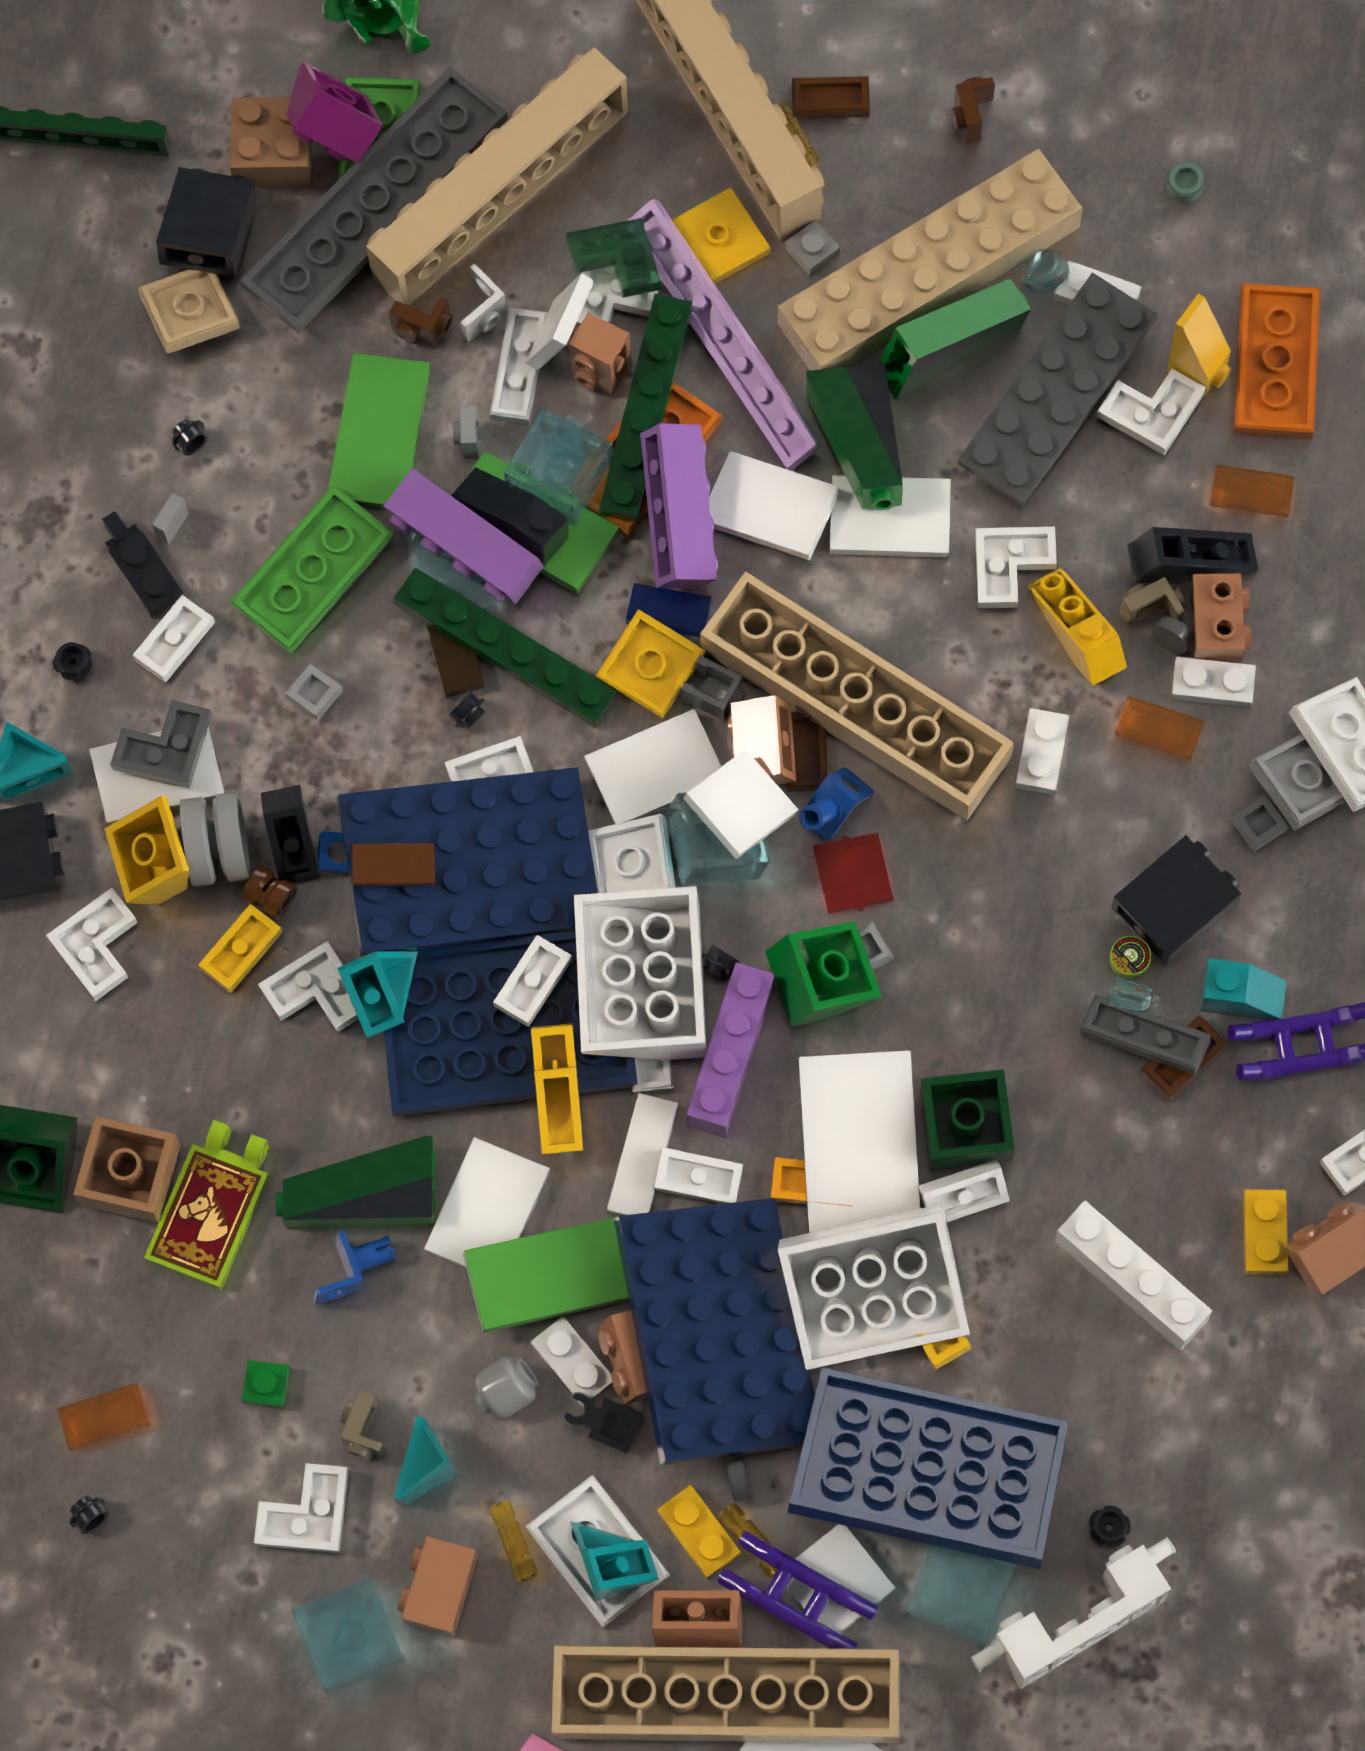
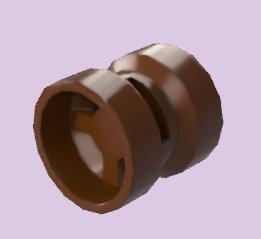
M261 865L252 873L245 884L241 899L253 906L260 905L264 908L265 914L278 920L290 907L298 887L289 880H279L275 877L274 871Z

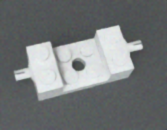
M1165 1537L1147 1550L1144 1545L1135 1550L1130 1545H1127L1108 1558L1109 1562L1105 1564L1107 1568L1101 1579L1111 1597L1094 1606L1090 1610L1091 1613L1088 1615V1620L1080 1625L1076 1619L1069 1621L1054 1631L1055 1635L1051 1639L1034 1612L1025 1617L1021 1611L1010 1616L999 1624L998 1634L995 1640L991 1642L992 1644L970 1657L976 1669L980 1673L983 1669L1001 1659L1018 1687L1022 1689L1161 1604L1167 1598L1171 1588L1156 1564L1176 1553L1173 1544Z

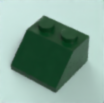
M0 1105V1202L62 1212L76 1153L77 1117Z

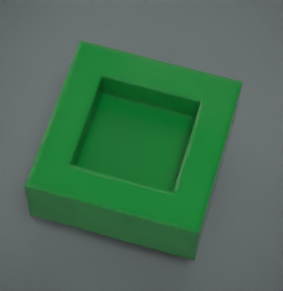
M248 1360L241 1398L242 1403L284 1409L291 1371L290 1366Z

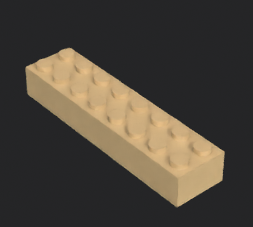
M636 0L779 239L783 240L801 231L815 220L817 222L821 221L822 204L825 203L822 195V187L825 186L824 179L819 169L815 165L810 167L804 158L806 151L803 143L796 134L790 135L785 126L787 125V120L779 104L772 105L766 95L768 94V88L760 73L753 74L748 65L750 60L741 42L735 44L729 34L731 33L729 22L723 12L716 13L711 5L713 0Z
M595 47L585 55L580 54L570 62L565 73L557 80L553 78L546 82L534 100L529 104L524 103L513 112L510 121L502 128H495L490 131L478 149L472 154H464L447 176L443 179L437 178L427 188L423 197L415 204L409 203L404 206L399 212L397 219L386 229L380 228L370 237L366 249L373 280L394 300L409 306L629 112L626 76Z
M1038 148L778 306V326L809 370L853 366L885 347L896 327L967 297L1080 228L1083 207Z
M746 571L700 633V645L702 649L706 650L707 655L771 696L776 695L791 704L793 710L802 713L813 723L819 724L827 732L966 821L1012 758L1013 741Z
M554 1646L551 1733L556 1739L899 1743L900 1654L899 1650Z

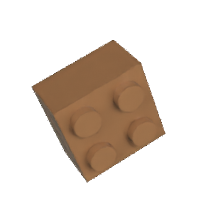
M232 97L230 170L232 176L238 175L247 179H253L255 181V188L312 187L313 143L309 144L301 140L292 132L293 127L286 115L291 97Z
M95 1116L73 1193L80 1206L158 1224L164 1211L181 1149V1144L176 1134Z

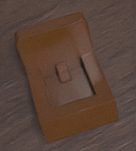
M972 77L956 85L954 101L956 107L951 108L952 119L955 129H962L966 143L981 140L982 119L977 104L994 100L995 83L993 77L984 79Z
M443 297L439 298L431 315L396 300L389 312L391 328L397 336L410 342L418 340L433 347L440 335L445 336L453 320V315L450 314L448 299Z

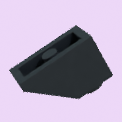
M295 785L262 792L263 816L278 879L296 882L319 877L301 786Z

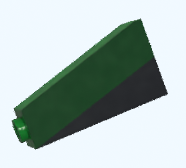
M1009 278L896 327L878 364L885 363L888 388L895 399L898 400L1018 332L1031 311L1025 295L1015 287Z
M885 363L806 371L807 399L861 508L888 510L893 506H901L903 482Z
M433 1136L419 1137L283 1179V1192H276V1216L283 1217V1222L287 1229L434 1226L436 1223V1145Z

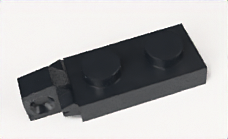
M116 511L102 518L106 530L112 537L105 542L109 549V555L151 618L175 604L182 595L184 596L182 589L142 530L140 531L135 524L127 529Z

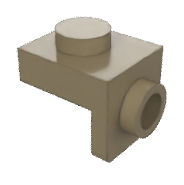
M1164 577L1148 586L1145 583H1141L1128 590L1122 600L1120 613L1127 625H1130L1163 608L1168 617L1182 622L1186 603L1180 590L1176 586L1171 588Z
M359 1390L356 1399H349L344 1407L341 1423H344L345 1427L340 1438L344 1445L349 1446L347 1452L353 1456L368 1461L371 1460L372 1455L383 1458L386 1451L383 1444L365 1437L378 1402L374 1395Z

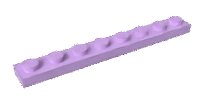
M651 199L624 223L658 276H661L662 282L672 297L693 301L690 324L785 467L794 470L821 448L822 444L658 200Z

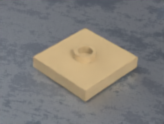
M188 269L138 287L139 296L166 354L240 329L239 320L217 274Z

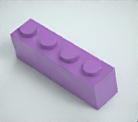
M659 423L640 433L656 588L698 589L716 581L718 560L714 554L712 536L714 521L710 516L708 498L710 483L706 477L704 460L706 445L702 438L701 425Z
M413 468L384 505L385 509L392 516L389 522L406 535L411 530L423 538L420 542L421 546L438 558L442 553L446 554L454 560L451 565L453 569L468 580H471L474 575L486 583L482 589L501 603L507 598L516 605L544 567L538 557Z
M735 963L686 1114L687 1127L727 1139L775 989L774 973Z

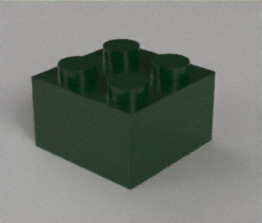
M1004 1069L921 1078L920 1095L930 1170L975 1166L996 1159L999 1163L1011 1162L1013 1160L1015 1148Z

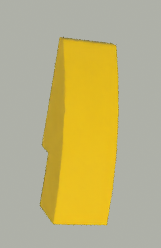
M573 1023L532 1027L531 1036L542 1154L582 1151L583 1138Z

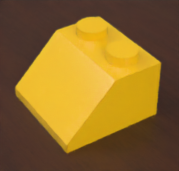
M159 796L104 828L126 903L159 905L188 888L189 869L167 796Z

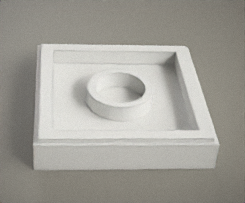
M581 273L554 299L525 364L536 370L541 369L566 346L594 284L593 279Z
M746 749L688 791L683 798L735 859H738L783 825L799 810Z
M662 814L588 831L598 893L676 888L666 818Z
M838 1524L795 1558L875 1604L880 1603L895 1591L894 1585L847 1526ZM793 1577L786 1588L802 1610H804L814 1589ZM829 1598L817 1621L838 1633H842L862 1616Z

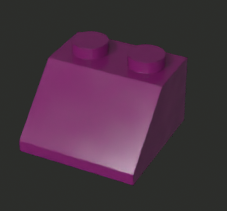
M303 61L299 67L286 114L293 127L292 132L309 144H312L315 140L324 145L325 150L338 160L344 161L348 158L359 164L383 126L367 95Z

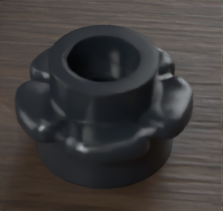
M189 419L181 421L172 431L171 444L175 450L181 451L186 456L195 454L203 448L208 440V434L204 430V423L200 420L190 421Z
M75 642L65 643L57 650L53 659L54 669L56 672L61 673L62 678L69 681H75L81 675L86 676L92 668L91 652L82 644ZM76 659L77 663L75 665H71L70 660Z
M470 692L454 708L449 716L457 722L455 725L457 728L462 724L470 728L485 713L480 707L484 702V698L482 697L479 700Z
M714 945L711 946L707 954L702 953V958L707 960L703 968L722 980L728 974L732 975L736 962L740 963L739 960Z
M89 1495L79 1499L70 1509L72 1514L69 1519L70 1526L78 1528L82 1534H88L98 1528L109 1515V1512L102 1505L104 1499L96 1497L93 1500Z
M1105 1506L1101 1511L1096 1510L1089 1519V1526L1092 1529L1090 1536L1098 1545L1107 1544L1110 1548L1118 1547L1124 1543L1125 1535L1130 1533L1131 1524L1129 1518L1116 1506ZM1111 1523L1113 1530L1108 1531L1105 1525Z

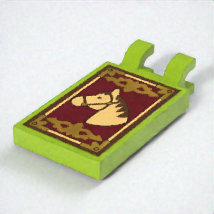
M213 1119L206 1138L205 1147L202 1148L194 1144L191 1146L144 1259L155 1265L222 1290L270 1178L268 1173L260 1170L269 1152L270 1145L267 1144L268 1141L266 1139L251 1134L244 1157L226 1151L225 1148L233 1132L229 1130V1125Z

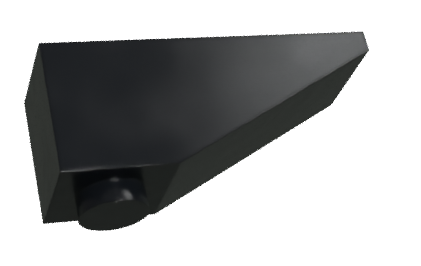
M476 467L451 495L538 557L543 566L548 563L569 538V519L538 496Z
M1152 527L1127 545L1133 582L1154 583L1165 577L1168 583L1172 584L1192 581L1193 574L1241 573L1242 575L1258 571L1252 533Z

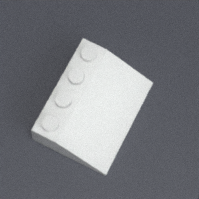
M696 886L574 895L581 1053L660 1060L704 1058L708 1045L700 904Z
M942 1204L779 1240L778 1253L806 1370L970 1335Z

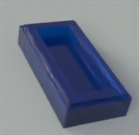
M634 583L626 616V624H629L639 609L678 634L700 638V633L708 623L712 597Z

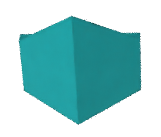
M6 721L0 742V803L73 774L64 753Z
M375 951L338 967L342 983L367 1038L405 1022L403 1016L418 951Z
M416 1416L394 1495L396 1503L402 1506L409 1505L457 1477L450 1459L426 1419Z
M570 1521L596 1601L659 1580L646 1539L636 1541Z

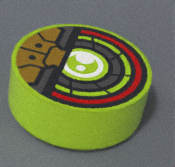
M1125 936L1118 939L1113 944L1110 952L1109 961L1111 968L1117 975L1126 979L1142 976L1147 971L1151 961V950L1148 944L1136 936Z

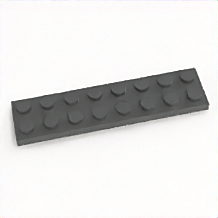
M450 66L366 151L359 164L355 163L240 280L241 287L299 334L369 262L366 245H368L370 237L380 228L386 229L397 219L399 212L404 206L409 203L415 204L423 197L427 188L437 178L443 179L447 176L464 154H472L478 149L490 131L500 128L508 120L507 111Z

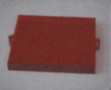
M878 832L852 838L844 835L841 840L813 846L828 914L856 908L858 911H863L865 906L893 901Z

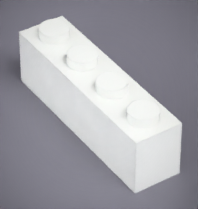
M1086 1200L1057 1230L1055 1242L1180 1351L1209 1320L1212 1310Z

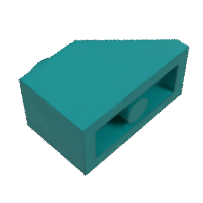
M1209 958L1204 971L1200 1011L1265 1020L1282 1019L1286 980L1248 963Z

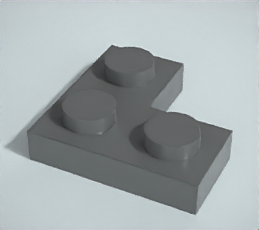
M171 700L160 737L121 728L110 763L112 770L190 788L212 716L211 710Z

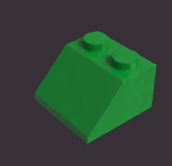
M855 921L787 934L765 951L772 973L775 974V981L791 1027L826 1020L882 997Z

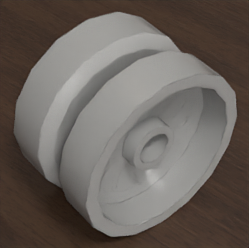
M238 791L216 795L213 801L214 820H211L207 802L202 796L180 800L181 844L193 887L215 883L218 875L217 858H220L224 877L229 882L247 880L251 876L246 826Z

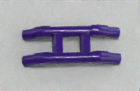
M1365 1002L1329 1009V1011L1278 1020L1229 1025L1227 1034L1231 1041H1258L1274 1037L1279 1060L1238 1064L1236 1067L1237 1078L1239 1080H1268L1280 1078V1076L1336 1066L1343 1067L1364 1062L1365 1043L1335 1050L1331 1028L1365 1019ZM1314 1030L1319 1053L1295 1057L1290 1034Z
M744 1532L739 1539L738 1545L767 1564L777 1568L765 1591L728 1569H724L720 1573L718 1583L728 1590H739L740 1597L745 1601L775 1616L830 1649H856L857 1642L817 1620L829 1598L869 1620L875 1616L878 1605L799 1562L752 1533ZM792 1577L814 1589L803 1612L780 1600Z

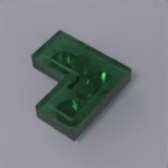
M642 218L566 233V243L575 273L613 266L622 298L661 289L660 277Z

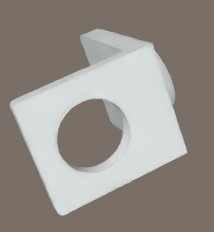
M474 263L469 267L471 281L487 297V300L460 322L462 336L468 343L482 331L488 332L493 329L500 321L501 315L507 311L505 294Z

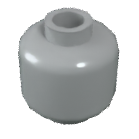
M504 1356L477 1374L476 1386L478 1391L474 1393V1398L485 1414L488 1415L493 1412L498 1417L507 1419L535 1399V1387L538 1386V1381L529 1365L522 1358L515 1360L510 1356Z

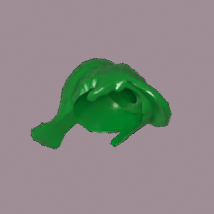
M324 0L322 3L323 17L336 23L347 21L350 27L354 28L357 36L366 44L372 42L368 31L386 35L396 30L401 32L406 48L412 54L424 52L433 44L429 40L428 35H422L416 28L420 12L418 0Z

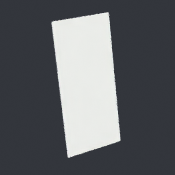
M908 1050L799 1057L809 1233L920 1209L911 1052Z

